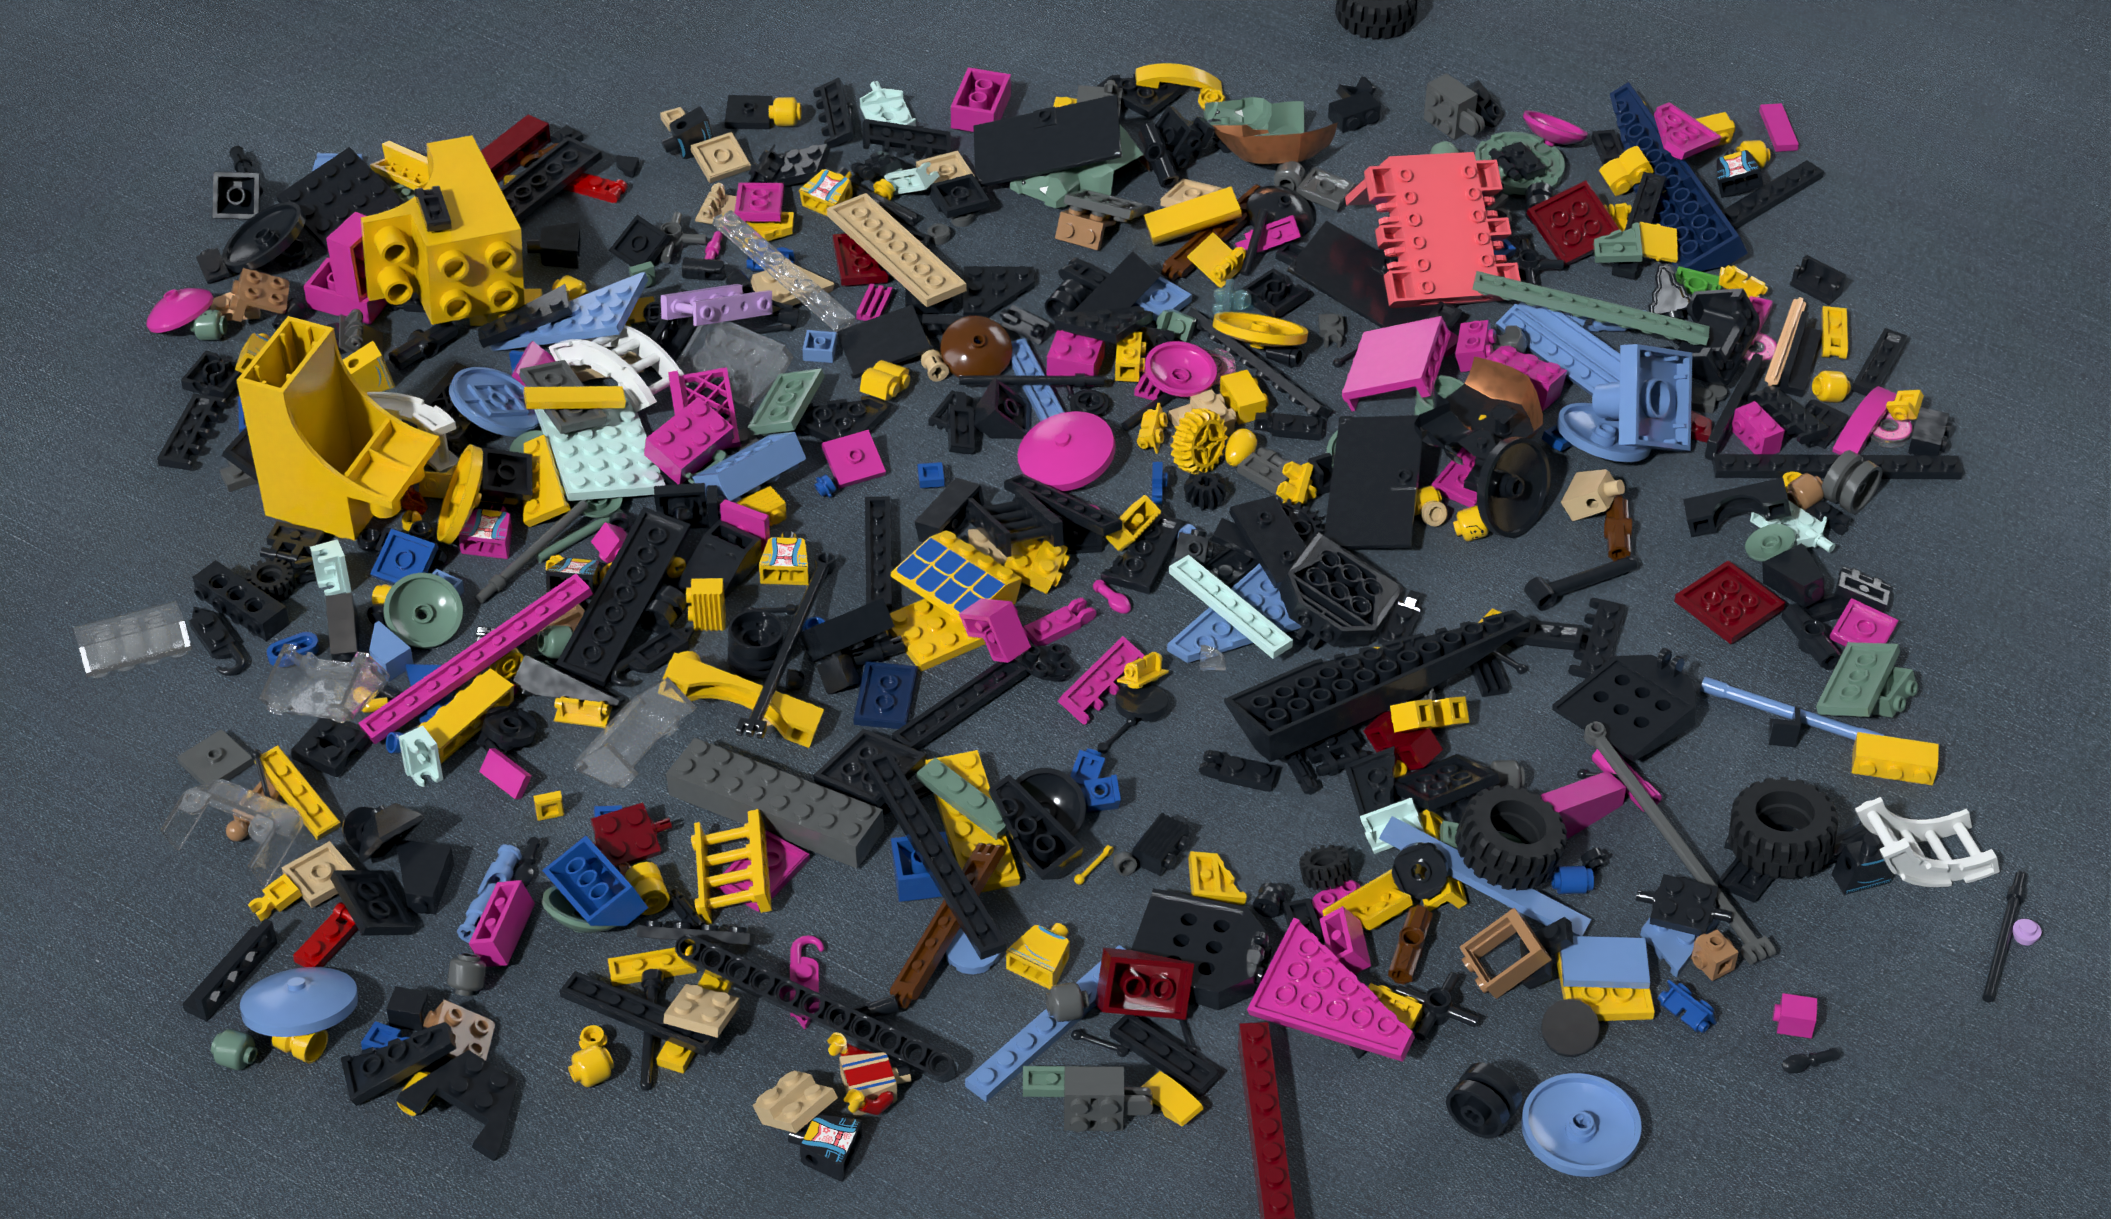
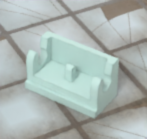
M926 162L919 168L908 170L900 168L888 173L884 177L894 186L895 192L893 194L897 195L925 190L939 177L937 171H933L928 175L926 169L930 167L931 163Z
M338 539L311 546L310 549L319 588L329 585L334 586L331 589L324 590L325 596L344 592L350 593L351 587L345 556Z
M422 725L399 736L406 775L411 776L422 787L425 786L424 780L421 778L424 775H430L436 783L442 781L443 775L438 746Z
M1412 798L1360 816L1366 830V838L1374 854L1394 847L1379 839L1392 816L1425 833L1420 813Z

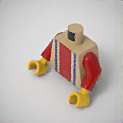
M838 1032L833 1033L827 1040L831 1044L828 1048L829 1054L836 1056L840 1053L841 1055L839 1057L840 1075L846 1091V1096L843 1100L844 1102H849L848 1109L852 1112L854 1118L867 1113L880 1115L892 1103L897 1101V1084L911 1081L908 1065L891 1068L888 1056L884 1052L875 1053L859 1049L847 1043L846 1038Z

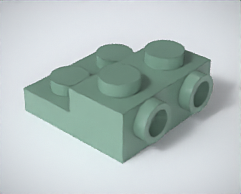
M1893 667L1871 714L1893 718L1896 712H1902L1905 709L1907 698L1915 696L1918 690V683L1915 681L1912 669Z

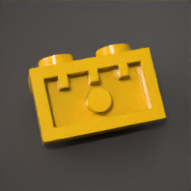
M1369 984L1368 988L1378 997L1379 1001L1389 1011L1391 1010L1398 1020L1404 1023L1411 1031L1416 1022L1421 1021L1423 1005L1419 1004L1416 999L1409 996H1400L1383 985Z

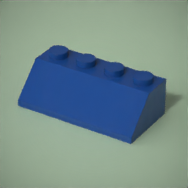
M587 836L583 837L542 870L590 926H626L648 909L633 886Z

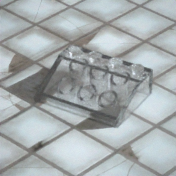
M725 321L698 326L676 364L683 371L684 375L727 367L733 401L751 409L770 390L777 376L786 372L794 356L785 345L735 323ZM713 378V379L710 381V383H712L713 381H715L717 378ZM695 381V382H691V383H694V384H696V385H699V384H700V383H698V382H696V381Z
M177 601L73 627L87 677L101 678L113 670L128 671L133 669L136 664L144 662L145 664H154L163 657H181L187 654L186 651L192 650L185 621Z

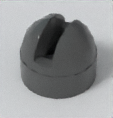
M1122 851L1115 855L1113 865L1119 875L1127 876L1135 871L1137 861L1132 854ZM1126 861L1127 864L1122 866L1121 863Z

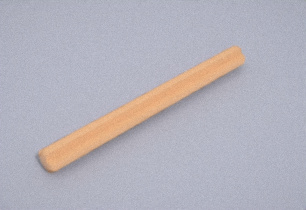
M1802 297L1792 301L1765 376L1768 386L1778 385L1801 313L1806 307V302L1803 301Z

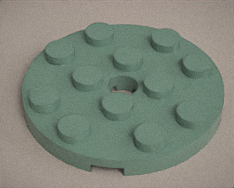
M1502 132L1491 135V139L1486 142L1481 141L1477 146L1475 152L1476 161L1492 160V157L1489 155L1491 149L1496 148L1498 151H1502L1504 146L1522 142L1546 167L1544 175L1528 180L1521 176L1518 181H1514L1512 178H1508L1503 173V169L1498 166L1501 182L1504 184V190L1502 191L1504 194L1525 195L1526 189L1536 182H1544L1554 188L1563 177L1565 162L1561 152L1555 146L1550 147L1543 143L1544 139L1536 135L1523 132Z

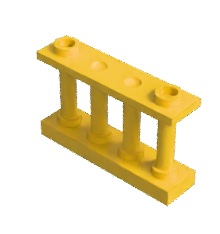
M759 810L748 811V823H745L743 827L705 835L700 822L694 823L695 835H691V842L694 851H696L699 895V898L695 899L697 914H702L706 924L709 925L712 924L711 909L752 901V903L757 902L761 913L772 911L766 829ZM745 837L750 839V844H746L744 848L708 855L707 846ZM746 858L751 860V865H748L746 869L709 877L710 866ZM748 879L751 882L753 881V886H750L749 890L713 898L710 897V888Z

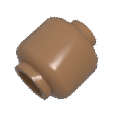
M1809 473L1802 474L1788 484L1786 492L1788 500L1801 509L1806 510L1822 501L1824 497L1823 481L1818 476L1814 477Z

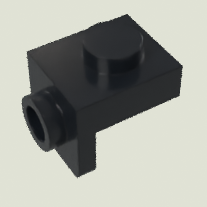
M1361 77L1356 87L1339 84L1336 93L1342 99L1365 91L1371 93L1372 96L1376 87L1366 77Z
M218 248L204 250L196 257L208 284L230 276Z

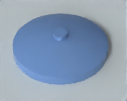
M1574 403L1560 410L1556 421L1559 433L1572 445L1589 454L1612 461L1635 462L1645 459L1651 452L1650 448L1619 445V419L1598 417L1594 412L1592 403Z
M304 967L282 971L260 980L244 993L240 1001L242 1020L249 1029L267 1036L294 1037L316 1033L338 1024L354 1011L358 1003L357 986L352 977L336 969Z
M1582 1073L1554 1076L1536 1086L1524 1104L1521 1127L1528 1147L1543 1163L1559 1172L1580 1177L1605 1175L1624 1166L1637 1150L1641 1136V1118L1638 1109L1632 1099L1621 1088L1608 1080Z

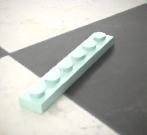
M1190 555L1169 566L1170 575L1271 658L1274 659L1292 648V638Z

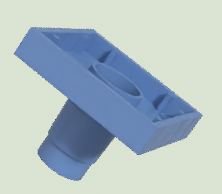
M1640 344L1620 345V381L1599 384L1594 389L1592 395L1593 409L1598 417L1619 419V445L1667 451H1691L1692 353Z

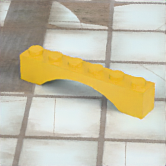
M674 652L663 676L660 692L684 701L699 698L727 700L753 710L763 685ZM775 691L764 718L774 725L784 739L810 748L824 709Z

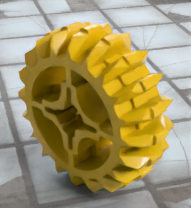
M1192 408L1191 412H1185L1184 418H1179V426H1174L1176 432L1175 435H1172L1174 440L1170 445L1173 448L1171 456L1174 457V463L1183 471L1197 474L1199 470L1202 473H1206L1208 470H1213L1214 464H1219L1218 458L1223 456L1222 450L1226 447L1224 442L1228 438L1225 435L1227 427L1224 426V419L1220 418V415L1206 408Z

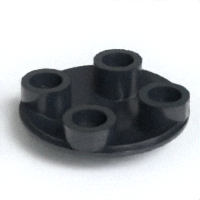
M1054 643L1050 646L1030 645L1031 647L1022 656V664L1026 670L1042 680L1060 681L1069 677L1073 672V662L1064 653L1065 648L1060 644Z

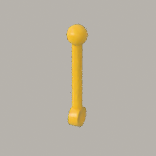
M1107 845L1103 853L1081 874L1075 875L1074 882L1078 885L1083 884L1085 877L1105 857L1111 856L1114 848Z

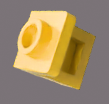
M1921 390L1898 391L1895 401H1888L1886 408L1894 420L1917 419L1924 395Z

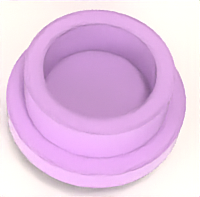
M2029 919L2016 921L2012 929L2014 939L2026 946L2038 941L2042 933L2040 926Z

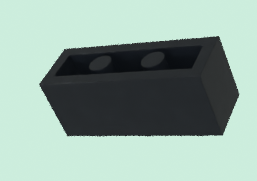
M955 478L914 521L919 541L925 542L929 537L946 530L956 535L968 522L966 518L968 498H973L981 506L985 504L981 484Z

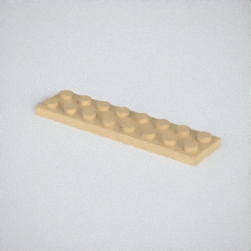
M862 194L827 208V216L926 307L967 291L966 283L868 194Z

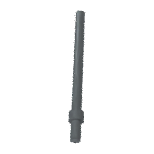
M581 500L499 575L495 574L488 581V585L476 595V599L480 603H484L493 593L500 592L506 586V582L589 507L588 504Z

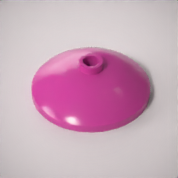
M1530 110L1525 111L1523 114L1524 121L1532 132L1543 138V143L1549 146H1555V143L1564 145L1578 143L1585 140L1588 135L1587 132L1576 125L1548 114Z
M201 288L170 290L154 306L148 316L146 325L149 331L153 333H162L179 328L203 314L212 305L214 297L210 291Z
M1180 341L1162 343L1148 353L1145 361V373L1149 381L1159 390L1173 396L1190 397L1209 390L1216 380L1217 367L1215 361L1205 350L1194 344Z

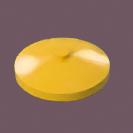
M1220 312L1215 314L1213 319V327L1216 330L1234 339L1250 343V346L1254 348L1294 346L1307 342L1308 330L1305 327L1275 317L1244 312Z
M468 445L454 468L439 514L437 525L438 541L451 544L466 525L474 507L477 508L482 497L479 491L483 473V451L480 447Z

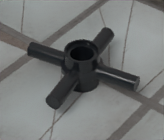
M1526 238L1520 240L1521 251L1519 252V257L1516 260L1504 262H1517L1520 278L1534 285H1537L1535 278L1540 269H1563L1564 267L1563 259L1539 260L1540 254L1536 250L1530 249L1529 240Z
M1450 972L1442 987L1431 988L1427 991L1426 995L1401 985L1398 986L1396 994L1403 997H1412L1419 1004L1423 1005L1424 1019L1415 1033V1037L1418 1040L1424 1041L1433 1025H1442L1447 1022L1448 1018L1474 1028L1477 1026L1479 1017L1453 1007L1450 994L1459 980V976L1456 973Z

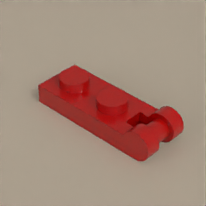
M583 173L567 185L564 190L616 203L620 198V194H623L628 186L625 181L620 179L615 182Z
M339 902L335 906L333 913L293 954L295 963L303 967H323L358 930L343 902ZM344 920H347L348 922L345 925L341 924Z

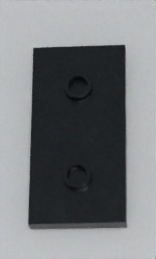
M1275 495L1231 506L1229 510L1231 517L1274 588H1279L1290 569L1307 547Z

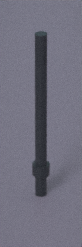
M1075 373V376L959 375V385H990L994 378H997L1005 385H1075V388H1085V385H1104V376H1085V373Z
M2022 871L2016 872L2013 885L2009 887L2006 899L2008 903L1982 997L1985 1002L1994 1001L2018 907L2023 902L2025 896L2023 888L2027 875Z

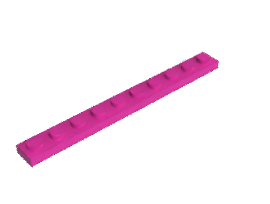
M574 574L360 721L358 724L364 733H367V736L374 744H377L387 737L390 732H394L587 599L592 595L590 587L577 574Z

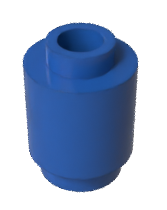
M1559 866L1556 868V872L1551 875L1552 888L1556 889L1558 894H1585L1587 891L1593 890V871L1591 868H1585V866Z

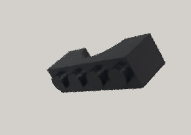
M1783 478L1683 499L1691 537L1716 532L1718 526L1725 518L1739 512H1754L1762 516L1766 521L1792 516Z

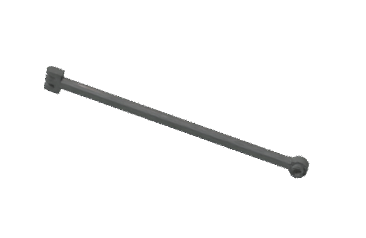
M1597 721L1588 724L1584 732L1586 743L1595 746L1696 881L1718 887L1607 740L1604 725ZM1718 887L1716 907L1717 909L1733 912L1729 925L1745 944L1742 946L1740 953L1746 961L1752 965L1757 962V959L1760 961L1766 959V954L1769 957L1775 955L1776 950L1766 936L1759 939L1755 936Z

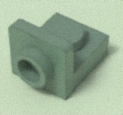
M1174 309L1163 310L1160 313L1156 325L1158 326L1157 329L1174 331L1175 338L1188 342L1191 340L1197 319Z

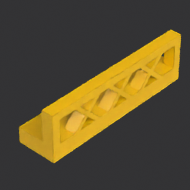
M391 141L382 143L385 159L370 164V168L375 173L410 189L424 188L429 181L427 157Z
M1424 810L1420 813L1425 833L1440 841V826L1444 819L1435 812ZM1416 864L1415 873H1420L1422 877H1425L1426 867ZM1448 876V880L1441 889V894L1433 899L1431 897L1422 899L1424 907H1427L1429 911H1432L1446 901L1458 909L1467 904L1462 882L1451 876Z

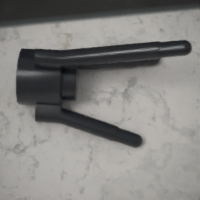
M772 300V306L781 309L770 315L779 316L778 323L783 324L743 330L742 334L780 330L790 331L791 327H797L799 309L793 308V305Z

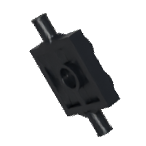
M1663 874L1660 887L1655 891V894L1638 889L1636 901L1652 904L1651 925L1697 936L1706 934L1708 926L1713 922V919L1730 923L1733 913L1732 911L1716 908L1717 886Z

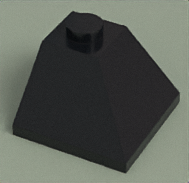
M214 172L213 218L250 219L260 212V173Z
M994 378L974 409V426L978 431L986 434L991 439H1023L1029 432L1030 403L997 378Z
M394 803L387 808L383 804L370 813L372 817L366 822L363 829L359 853L361 864L396 845L397 839L404 840L425 819L423 815L398 803Z

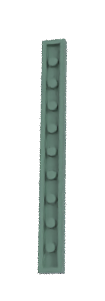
M1477 271L1472 290L1478 291L1483 295L1492 294L1500 296L1505 300L1522 301L1529 306L1547 307L1551 311L1568 312L1576 317H1589L1601 323L1610 322L1622 328L1631 327L1647 334L1656 333L1664 335L1668 339L1685 340L1693 345H1706L1709 338L1710 326Z

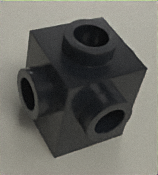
M1191 529V533L1182 531L1179 532L1175 557L1182 559L1190 555L1199 564L1200 562L1206 563L1208 558L1212 559L1215 544L1211 543L1212 537L1206 536V531ZM1194 543L1199 547L1198 552L1193 550Z

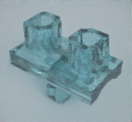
M1227 279L1225 287L1217 288L1214 291L1216 304L1212 305V312L1215 315L1220 312H1238V309L1248 308L1252 301L1251 295L1243 289L1235 291L1233 288L1234 280Z

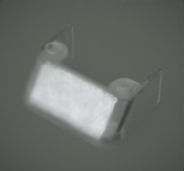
M667 677L630 700L572 765L581 774L614 789L618 787L623 789L639 774L633 767L653 744L665 734L668 737L671 736L680 727L677 724L680 719L695 711L697 707Z
M217 779L186 790L160 829L174 849L180 851L207 805H210L251 822L248 833L255 842L260 843V846L247 867L261 885L267 886L303 826V818L298 810L224 779Z

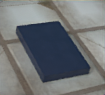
M866 661L853 718L854 725L899 729L907 724L918 666Z

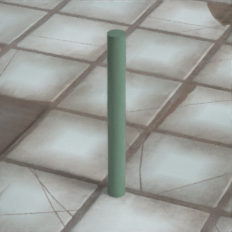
M610 516L599 518L535 555L536 559L541 563L600 530L605 522L609 523Z

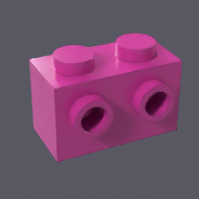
M1489 320L1461 323L1455 352L1461 372L1471 370L1474 356L1486 359L1494 352L1493 343H1496L1497 337L1495 329H1491Z
M1755 401L1735 409L1731 431L1754 454H1776L1780 452L1785 430Z
M1342 906L1320 918L1326 947L1350 972L1357 974L1371 966L1362 924L1357 917Z

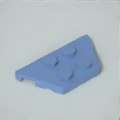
M1650 918L1642 927L1640 934L1642 938H1645L1646 943L1653 947L1654 953L1659 959H1665L1670 965V972L1675 977L1679 976L1691 960L1694 942L1699 937L1651 925ZM1713 919V922L1708 926L1706 934L1711 933L1720 920Z

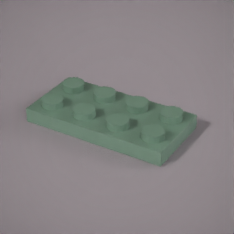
M822 368L779 374L747 427L750 435L761 434L765 436L771 433H788L795 430L825 377Z
M1848 642L1816 705L1818 714L1869 717L1900 654L1899 644Z

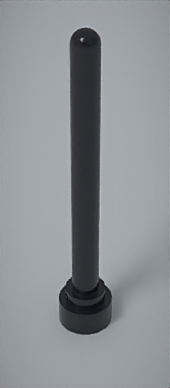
M648 969L642 973L641 986L644 992H646V1000L656 1004L658 993L664 987L665 975L662 971ZM647 1032L643 1033L640 1087L644 1091H648L652 1086L655 1036Z

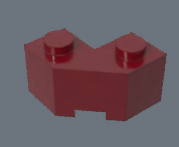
M1391 711L1381 713L1363 730L1376 752L1395 746L1397 760L1402 761L1406 765L1407 771L1424 768L1443 750L1430 728L1394 732Z

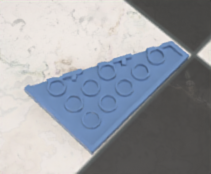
M645 272L570 300L572 315L490 346L493 351L527 347L532 341L537 345H544L569 339L582 340L620 335L648 282V277Z
M1260 563L1231 588V590L1284 633L1302 627L1289 618L1279 588H1274ZM1209 607L1167 644V651L1186 663H1190L1253 642Z

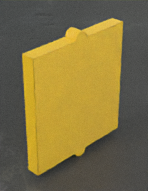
M1640 222L1642 257L1656 259V261L1663 260L1676 263L1678 261L1677 229L1661 226L1659 223L1655 225Z

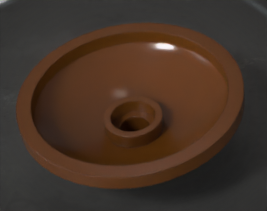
M967 316L956 320L946 329L941 340L940 352L942 360L948 366L949 371L958 378L959 375H1001L1010 363L1012 343L1006 330L994 320L983 316ZM974 340H980L982 343L976 344Z

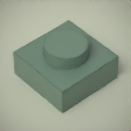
M651 261L629 267L630 277L642 272L646 273L648 282L644 288L656 285L655 270Z

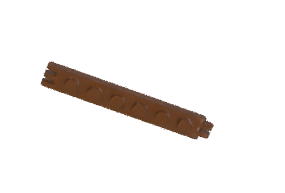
M1255 184L1237 200L1242 217L1201 230L1164 262L1161 275L1165 277L1169 275V279L1173 281L1179 276L1184 278L1197 267L1187 256L1210 234L1214 233L1223 242H1226L1249 222L1246 214L1247 201L1250 195L1255 190L1261 188V186Z
M978 843L962 869L978 897L1005 853V848L1002 845L995 846L994 844ZM943 900L890 988V994H894L897 1004L901 1008H907L912 1000L918 999L961 927L945 900Z

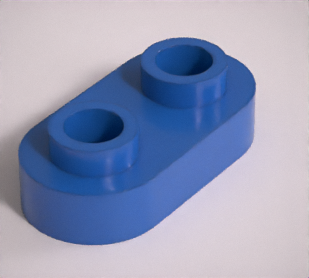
M302 632L272 643L267 648L268 661L272 666L285 667L312 657L319 651L318 638L311 632Z

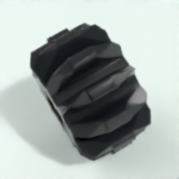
M1198 470L1196 475L1190 474L1184 484L1186 502L1191 503L1192 508L1200 507L1201 511L1204 508L1212 510L1214 506L1220 507L1226 497L1224 479L1220 478L1218 473L1210 474L1209 470L1206 473Z

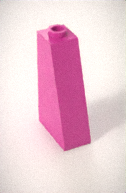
M1606 771L1540 796L1544 802H1549L1553 805L1554 812L1560 814L1563 820L1562 823L1566 827V837L1569 839L1621 807L1624 802L1626 786L1620 779L1615 778L1610 772Z

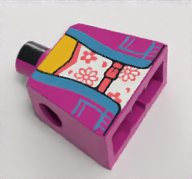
M500 504L491 505L490 510L475 509L458 535L461 553L508 559L512 537L510 514L505 512L504 506Z

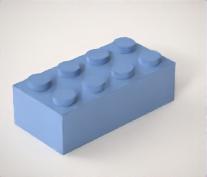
M795 432L771 434L696 474L692 478L695 483H705L706 504L707 486L717 485L718 496L723 495V501L725 499L736 503L741 500L740 495L756 492L761 488L760 484L764 482L771 483L780 478V473L784 471L786 473L799 468L798 463L804 461L806 457Z

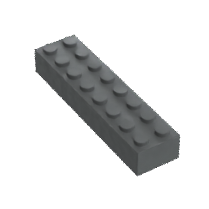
M697 738L691 741L666 773L670 796L742 824L748 823V811L758 809L767 831L785 841L854 868L860 866L884 833L882 809Z

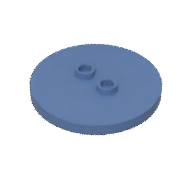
M471 367L459 371L453 377L449 387V395L454 406L462 415L479 427L496 434L518 437L526 432L536 431L540 428L535 410L526 409L523 394L525 386L511 375L491 368Z

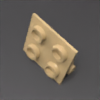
M722 183L714 184L695 221L739 229L743 221H734L737 196L726 195Z

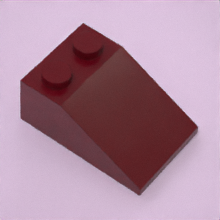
M1103 948L1095 1003L1103 1013L1186 1020L1194 963L1133 950Z

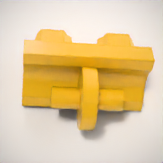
M1291 461L1284 465L1282 473L1289 478V482L1284 481L1280 483L1276 494L1283 499V503L1291 499V505H1295L1298 502H1301V505L1306 504L1308 499L1316 497L1317 490L1311 486L1313 481L1310 480L1313 469L1312 464L1307 462L1299 465Z

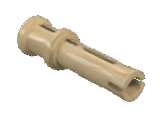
M934 349L928 350L921 355V364L928 370L929 379L938 382L947 377L949 373L948 366L942 362L941 354Z

